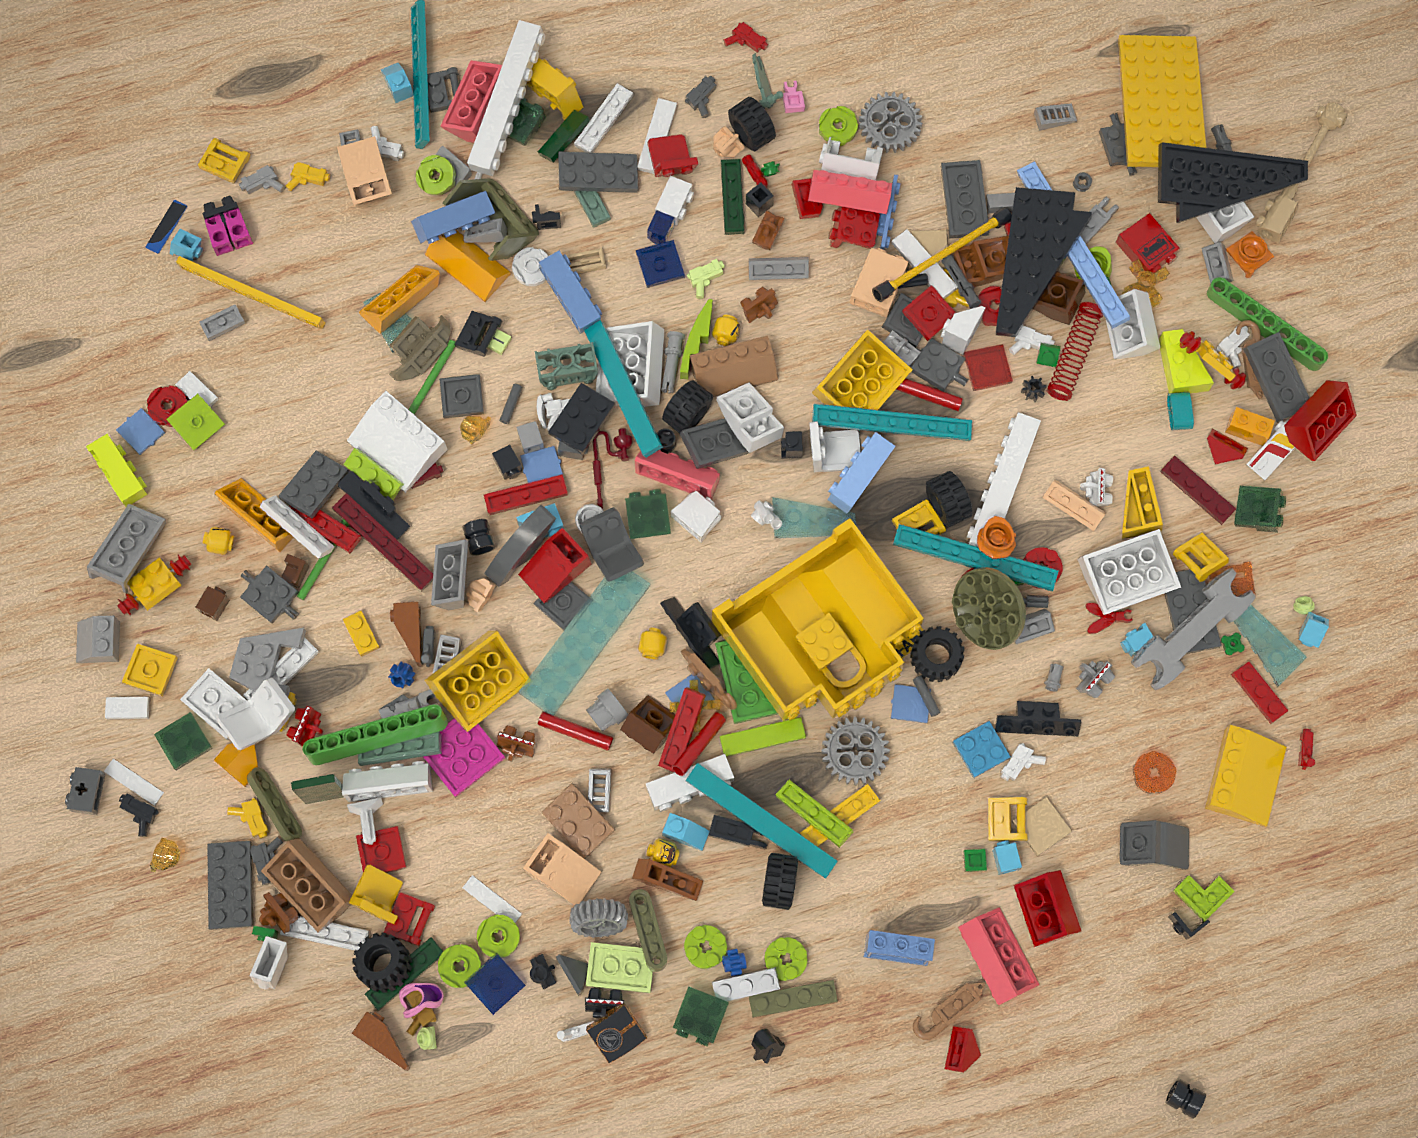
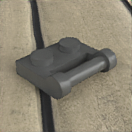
M456 67L427 74L428 101L431 113L448 110L452 100H448L444 80L450 79L454 96L459 87L457 77L459 73Z

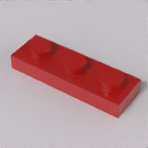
M1249 661L1231 674L1270 724L1289 711Z

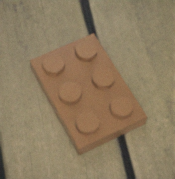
M573 783L541 812L584 859L615 831L613 826Z

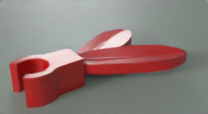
M1087 603L1085 605L1091 614L1101 617L1089 626L1087 630L1089 634L1099 633L1114 622L1131 623L1133 621L1132 618L1126 619L1124 617V614H1131L1132 610L1127 609L1123 612H1111L1103 615L1098 604Z

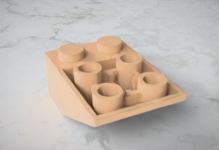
M375 136L337 147L353 205L393 194Z
M549 833L544 837L523 868L531 877L574 906L582 902L601 874L600 870Z

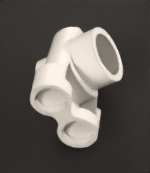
M759 500L754 504L755 511L751 514V517L762 526L770 524L775 530L782 526L780 518L773 513L775 508L769 502L765 501L763 503Z

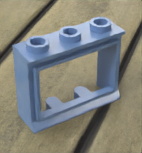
M869 930L866 935L863 957L928 966V962L933 961L935 939Z

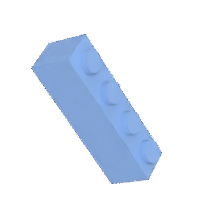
M876 432L872 438L867 436L861 445L864 447L862 452L857 451L850 460L853 463L852 466L844 468L839 475L842 478L839 484L834 482L828 491L831 495L827 500L846 514L895 448V445Z

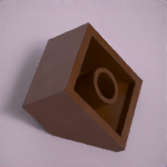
M647 695L630 711L620 731L654 754L667 740L675 713Z

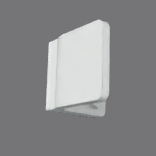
M809 422L814 473L843 471L846 466L850 468L853 464L850 460L857 451L861 453L859 432L857 430L823 432L822 427H818V422Z
M269 678L263 681L248 701L220 713L216 721L238 750H243L279 732L295 711V707L273 678Z

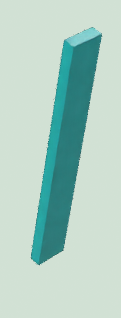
M417 0L411 7L415 147L423 149L430 141L425 0Z
M599 320L585 329L584 332L589 342H593L595 355L643 456L647 458L663 448L604 323Z
M814 404L812 410V422H818V426L970 441L972 436V420L822 404Z
M901 524L898 525L893 542L895 546L973 569L981 567L993 568L1001 571L1011 580L1052 592L1059 572L1055 569L1010 556L1008 558L992 559L982 553L976 546Z
M699 763L696 764L685 780L792 856H797L800 862L824 879L827 878L838 862Z

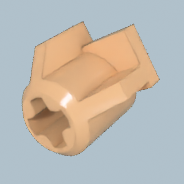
M726 126L722 127L713 136V149L720 157L734 158L745 147L737 139L738 134L733 135Z
M486 578L474 580L469 584L466 589V596L469 605L475 608L476 612L482 611L484 605L490 599L496 584Z

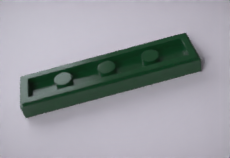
M740 159L721 160L724 234H744Z
M430 937L409 955L412 958V963H409L412 969L407 972L409 975L408 979L402 980L403 985L401 987L397 985L395 986L396 990L391 991L388 989L387 993H382L380 990L375 992L370 989L364 995L380 1011L399 994L404 986L415 981L437 962L443 950Z

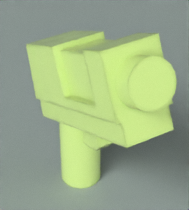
M715 259L705 266H699L690 270L689 274H687V278L691 280L692 287H696L697 299L704 298V287L710 285V280L723 275L722 269L725 266L722 260L718 262Z

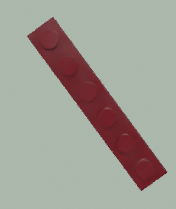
M347 493L332 507L343 520L421 592L433 581V573Z

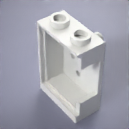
M829 137L827 144H823L819 163H822L821 170L876 180L883 148H867L865 160L839 155L840 142L831 140V137Z

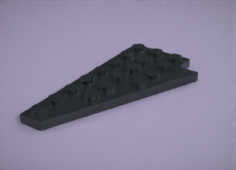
M1164 142L1158 146V203L1176 205V223H1181L1308 180L1307 160Z
M1016 187L996 325L997 336L1016 337L1089 223L1092 212L1074 210L1075 192Z

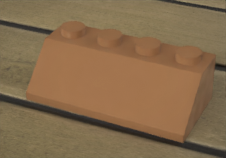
M768 336L690 355V366L695 381L710 392L713 397L723 395L747 383L754 387L778 381L774 355Z
M300 838L287 841L261 870L318 933L341 916L351 905L349 901L352 894Z

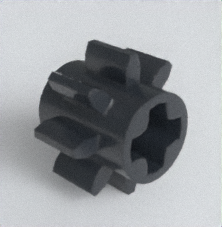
M1031 376L1029 382L1027 380L1023 381L1022 385L1024 388L1021 389V393H1025L1026 401L1031 399L1036 402L1038 397H1044L1045 393L1043 391L1047 385L1042 384V378L1034 379Z

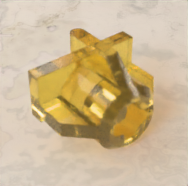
M467 416L460 425L462 438L469 441L472 445L479 441L490 426L491 418L489 416L486 419L480 416Z
M161 837L153 852L150 863L151 872H156L157 869L164 871L177 865L180 858V850L175 841Z

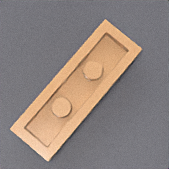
M1056 480L1052 482L1042 497L1093 531H1095L1106 514Z

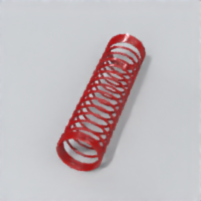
M1092 302L1080 303L1079 310L1077 311L1078 314L1075 316L1076 320L1073 321V326L1068 334L1069 337H1067V342L1064 344L1065 348L1062 349L1063 354L1060 355L1058 365L1055 367L1056 371L1053 372L1054 376L1051 378L1052 382L1049 383L1046 390L1055 399L1062 401L1071 400L1072 391L1075 390L1073 386L1077 385L1075 380L1079 379L1080 369L1083 368L1082 363L1086 362L1084 358L1088 356L1086 352L1090 351L1089 346H1092L1093 335H1096L1095 330L1099 328L1097 324L1101 323L1099 319L1103 317V313L1098 305ZM1087 310H1092V311H1095V312H1097V313H1099V314L1091 313V312H1089V311H1087ZM1081 315L1097 319L1099 322L1094 323L1090 320H1086L1083 317H1081ZM1079 321H1086L1088 323L1094 324L1097 328H1091L1089 326L1083 325ZM1076 326L1085 327L1087 329L1094 331L1095 333L1090 334L1085 331H1081ZM1074 332H1081L1083 334L1089 335L1092 337V339H1086L1084 337L1078 336ZM1072 337L1088 341L1090 345L1077 342ZM1070 343H1076L1081 346H1085L1088 350L1085 351L1079 348H1075ZM1068 349H1075L1077 351L1083 352L1084 354H1086V356L1074 354ZM1065 354H1070V355H1074V356H1076V357H1080V358L1083 359L1084 361H1083V362H1079V361L1073 360V359L1069 358L1068 356H1066ZM1064 360L1076 362L1080 364L1081 367L1069 365ZM1062 366H1069L1071 368H1074L1078 370L1079 373L1068 371L1064 369ZM1059 371H1064L1073 374L1077 377V379L1067 377L1061 374ZM1057 377L1067 378L1069 380H1072L1075 384H1068L1066 382L1061 381ZM1055 383H1062L1068 385L1072 388V390H1069L1068 388ZM1055 390L1062 391V392H1064V393L1067 394V395L1060 394V393L1056 392Z

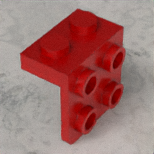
M682 134L650 138L647 141L655 177H670L676 174L687 175L692 173L699 165L697 157L690 158L685 136Z
M839 206L832 214L834 225L831 227L828 236L831 239L830 247L838 248L842 242L869 249L873 248L880 214Z

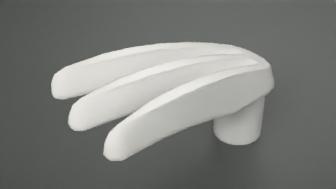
M552 393L539 395L537 398V415L543 428H547L544 403L553 400Z

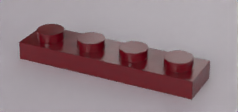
M1175 455L1161 469L1160 472L1221 525L1235 512L1236 508Z

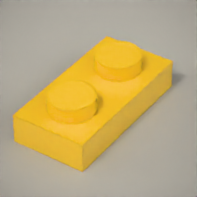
M362 610L343 619L361 657L380 648Z

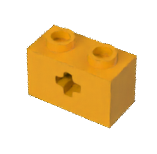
M1236 407L1230 416L1225 433L1264 446L1270 437L1275 420Z

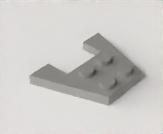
M303 627L240 638L229 678L256 692L264 680L273 678L281 647L302 648L306 629ZM278 684L282 691L285 693V695L288 697L290 687L287 685Z

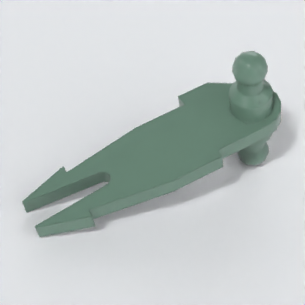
M755 53L752 55L758 88L762 96V100L759 103L764 109H769L773 107L777 99L783 97V92L778 91L774 95L771 93L764 65L760 56L757 57Z

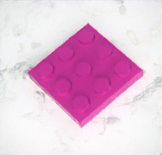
M455 718L447 724L444 730L439 731L441 734L442 754L423 756L455 798L506 759L479 724L466 732Z

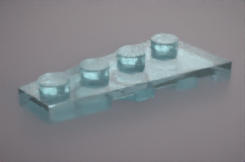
M772 497V506L775 508L773 513L782 521V526L777 530L774 529V539L831 536L833 529L849 518L856 525L855 513L848 512L846 514L841 510Z
M1252 605L1234 620L1244 638H1247L1251 644L1254 653L1262 661L1266 671L1274 679L1273 682L1277 687L1307 658Z

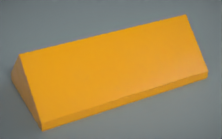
M457 230L456 234L449 237L441 235L439 236L440 240L429 244L425 256L484 302L511 275V272L496 260L490 261L488 259L489 255L474 243H465L464 236Z
M415 265L361 309L359 314L381 334L438 287L439 271Z
M242 478L215 491L214 494L225 507L279 552L294 538L260 508L262 501L266 500V498Z

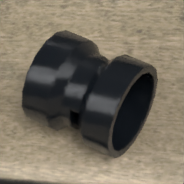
M663 428L657 432V435L663 446L660 449L661 452L668 454L675 449V434L672 430Z

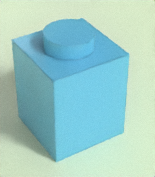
M1309 612L1299 631L1301 643L1308 647L1315 646L1319 648L1329 628V619Z
M1009 841L997 843V847H994L992 852L998 875L1020 870L1022 865L1016 843L1010 844Z

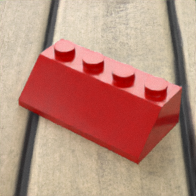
M1326 380L1284 425L1289 443L1311 461H1316L1357 416L1348 382Z

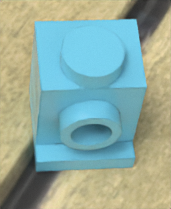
M179 229L171 241L169 254H176L190 261L194 257L198 259L203 250L201 247L202 239Z
M1146 623L1139 627L1138 631L1134 629L1126 634L1127 638L1120 642L1124 652L1129 653L1132 657L1154 636Z

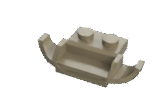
M442 315L439 317V323L435 327L430 328L419 317L415 316L389 345L402 359L400 361L402 365L389 373L395 381L409 380L422 375L448 346L450 323Z

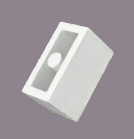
M670 176L655 208V217L671 224L674 220V225L677 226L679 220H683L686 215L687 209L685 207L687 203H691L694 197L692 184Z

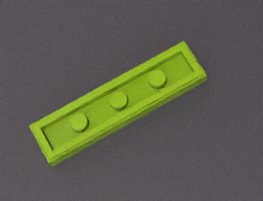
M800 717L722 735L719 738L723 754L729 757L806 739Z
M788 780L775 794L776 798L839 848L854 833L853 829L791 780Z

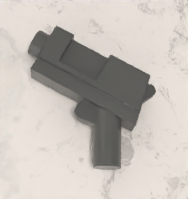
M705 76L702 82L686 95L685 103L689 104L694 111L697 108L699 109L702 118L709 116L705 105L709 102L708 97L717 87L712 76Z
M426 626V629H424L421 661L423 664H426V667L434 664L433 648L436 632L433 626Z
M278 837L268 846L265 842L258 846H251L250 852L253 863L256 865L257 878L259 882H262V885L271 883L261 870L275 856L274 851L283 843Z

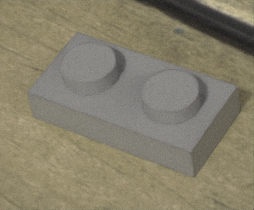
M236 305L230 306L199 322L209 341L245 324Z

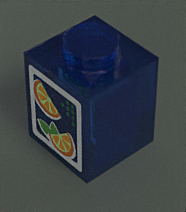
M656 210L647 229V238L654 244L661 243L666 245L675 226V217Z

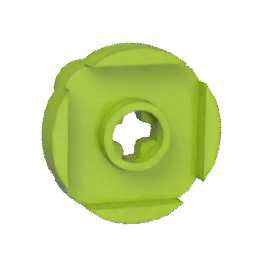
M837 106V108H828L822 113L819 120V134L827 142L829 137H831V140L838 141L840 146H844L857 133L858 123L856 116L849 108ZM841 122L843 128L836 129L833 124Z
M431 155L421 161L419 169L416 170V181L423 191L429 195L438 196L445 194L455 186V169L446 158ZM434 171L440 173L437 180L431 178L434 175Z
M505 915L489 917L480 924L477 930L478 945L483 953L491 958H506L519 945V928L511 918ZM502 931L503 941L495 942V938L492 937L493 934Z
M710 925L697 926L689 932L684 942L686 957L693 966L700 969H710L722 962V956L726 955L727 943L725 936L720 930ZM708 941L712 949L703 953L699 945Z
M789 937L778 938L768 946L764 957L766 968L776 967L780 981L794 980L801 976L808 961L807 951L803 945L796 939ZM787 953L790 955L792 962L791 964L786 963V965H783L780 956H785Z
M454 945L443 951L438 961V972L444 983L454 988H464L476 981L481 971V961L477 952L467 945ZM464 961L463 966L465 970L456 972L453 965L454 962Z

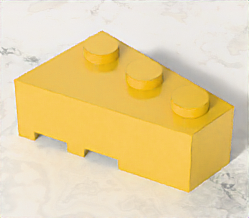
M538 57L537 62L533 64L531 69L532 77L530 81H527L526 85L540 98H547L551 102L550 107L553 110L558 108L562 112L564 120L573 110L579 112L583 108V104L575 88V81L571 77H565L558 68L554 69L551 67L547 60H541Z
M1149 466L1128 471L1122 539L1144 535L1158 529L1162 531L1163 522Z

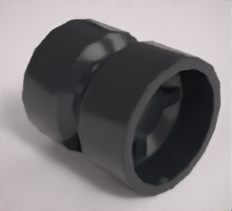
M487 519L473 520L462 526L465 538L469 540L468 549L470 555L486 554L496 548L492 535H488L490 526Z
M1178 1078L1172 1085L1165 1104L1174 1109L1181 1108L1183 1114L1194 1119L1204 1104L1206 1093L1197 1088L1190 1089V1084Z

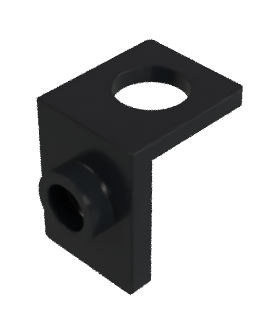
M1176 912L1168 916L1173 923L1172 927L1179 935L1182 934L1186 940L1210 923L1209 920H1206L1193 931H1190Z

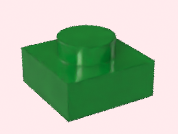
M1040 343L1036 364L1056 367L1061 346Z
M985 849L963 851L965 872L987 871Z
M254 926L252 935L257 937V941L264 942L266 936L277 939L278 931Z

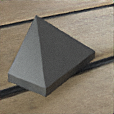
M557 955L556 958L578 996L581 995L587 977L588 963Z

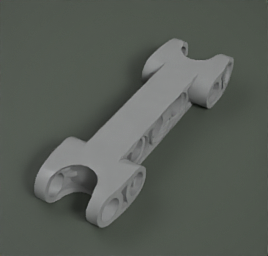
M1233 568L1227 569L1216 576L1202 589L1207 599L1164 640L1159 635L1152 637L1139 649L1131 660L1135 668L1148 661L1154 663L1156 675L1150 684L1154 690H1158L1170 683L1185 669V665L1180 659L1219 621L1225 618L1228 623L1233 622L1254 601L1256 595L1252 590L1238 597L1232 593L1231 583L1237 574Z

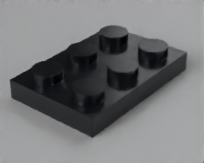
M580 383L548 431V434L579 453L584 454L616 406V403Z

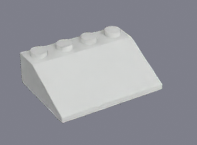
M653 321L606 328L643 406L659 405L664 329ZM598 361L596 392L615 402L616 406H619Z
M387 391L370 406L347 439L350 445L361 450L404 484L401 489L405 493L448 450L444 440Z
M1159 529L1077 559L1083 576L1103 615L1181 588Z

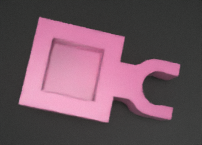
M794 81L793 87H788L787 82H784L785 93H783L782 99L785 113L804 112L802 91L797 92V81Z

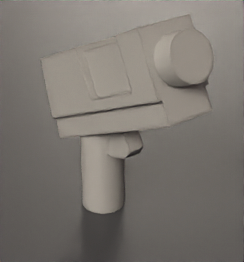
M268 165L248 177L241 178L242 182L239 183L241 190L246 189L248 194L261 188L268 189L270 187L281 193L285 186L276 181L278 177L273 172V167Z

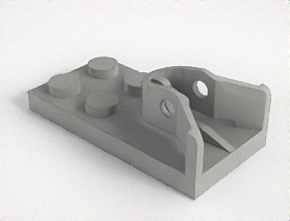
M128 504L87 565L89 578H105L121 585L123 592L128 593L127 582L165 526L166 520Z

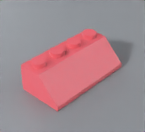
M470 61L442 121L441 128L466 142H475L502 65Z
M813 170L808 201L887 214L892 183L870 180L864 177H853L846 174L830 173L825 170Z
M640 450L634 460L636 474L687 493L697 491L704 498L709 497L711 500L720 481V473H717L716 469L712 467L697 469L693 460H682L674 453L666 454L658 450L645 458Z
M1000 907L977 916L958 927L998 1005L1040 985Z

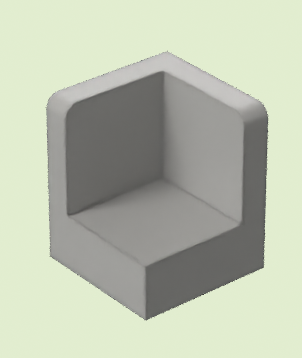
M535 421L517 427L524 454L544 449Z

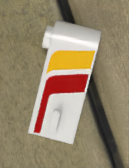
M1281 420L1274 428L1275 434L1246 464L1264 480L1295 449L1289 443L1284 425L1288 420L1286 422Z

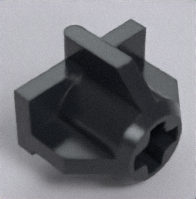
M543 954L530 960L532 965L530 978L533 982L541 984L543 990L556 984L551 970L555 969L554 964L548 966Z
M768 1029L758 1030L754 1034L751 1043L756 1050L753 1056L754 1060L762 1059L766 1064L769 1063L770 1058L781 1056L786 1046L779 1037L772 1035Z

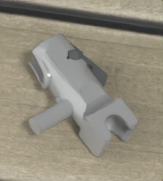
M431 689L419 693L418 696L410 699L405 695H401L380 708L379 713L383 719L430 705L428 701L434 698L435 695Z

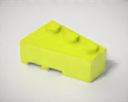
M1183 329L1162 332L1159 338L1160 352L1169 393L1189 392L1191 394L1209 391L1214 382L1196 352L1188 354L1186 353L1187 347L1182 349L1179 346L1180 338L1185 333Z
M108 434L86 446L125 507L148 495L144 490L147 485L141 476L137 478L134 474L137 471L131 460L128 462L125 460L126 452L120 444L116 445Z

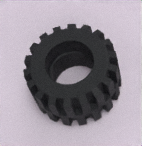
M747 97L728 110L729 121L735 134H738L740 141L750 150L755 152L775 139V127L769 114L754 98Z
M691 380L685 383L670 399L664 409L662 420L678 433H681L682 430L696 427L709 410L713 395L696 381Z
M947 471L926 482L928 500L946 527H951L972 517L971 500L957 475Z
M932 626L927 631L923 630L916 637L910 653V658H912L911 664L915 666L917 674L920 672L923 679L927 677L930 682L934 680L942 682L943 679L949 680L952 675L958 672L965 655L963 653L965 649L961 645V638H957L958 634L956 632L950 633V629L947 627L943 630L941 629L942 626H937L936 629H933ZM934 644L943 646L949 653V660L943 664L931 662L926 656V648Z
M771 853L768 856L762 896L763 906L785 910L791 908L798 868L797 856Z
M375 933L372 938L369 936L364 938L366 941L364 943L360 942L358 944L359 950H355L353 953L356 958H352V963L355 965L353 971L357 974V978L375 992L380 990L382 993H387L388 989L391 991L396 990L395 986L397 985L401 987L403 985L402 980L408 979L409 975L407 972L412 969V966L409 964L412 963L409 950L391 934L381 933L380 936L378 933ZM384 954H391L388 966L382 971L374 972L376 960Z

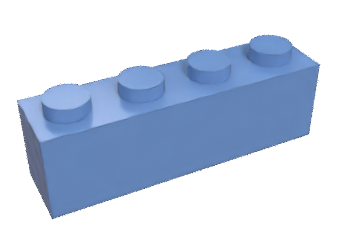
M484 191L421 215L412 220L411 223L420 244L426 241L428 244L440 240L439 236L441 235L449 237L456 234V230L462 228V231L472 228V223L478 221L479 224L489 221V216L493 215L495 211L487 192Z
M557 251L539 262V269L581 334L585 329L601 320L600 315H602V312L597 304L593 305L590 299L592 297L586 287L583 289L579 283L581 279L576 271L573 272L569 267L571 263L565 254L562 256L561 252Z

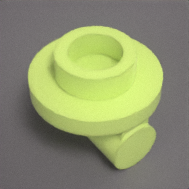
M434 1026L421 1028L417 1035V1042L423 1050L437 1049Z

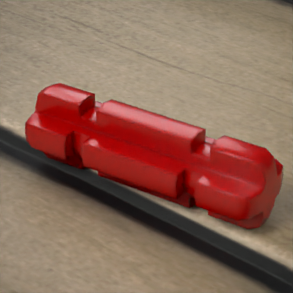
M750 154L744 156L742 162L754 182H756V185L761 182L767 188L768 182L763 177L753 157Z

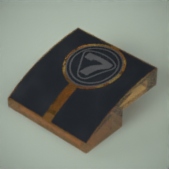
M625 1002L607 1011L605 1017L586 1027L587 1033L608 1063L624 1056L647 1039L646 1033Z

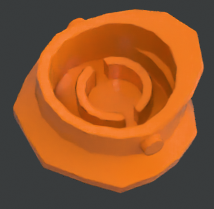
M994 516L979 530L977 535L978 548L992 559L1008 558L1016 546V533L1013 532L1011 525L1004 518Z

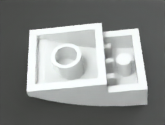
M750 383L717 397L716 400L726 421L749 453L782 438L783 425L772 415L773 408Z

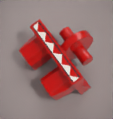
M309 706L297 708L295 719L300 721L297 728L291 726L286 736L303 747L304 743L314 738L316 734L322 735L323 730L319 728L321 713Z

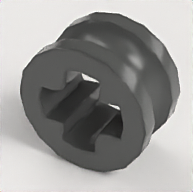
M1081 172L1075 176L1073 186L1077 191L1085 192L1090 188L1092 178L1088 173ZM1085 179V180H1086L1085 185H1084V184H1081V185H1080V184H1079V181Z

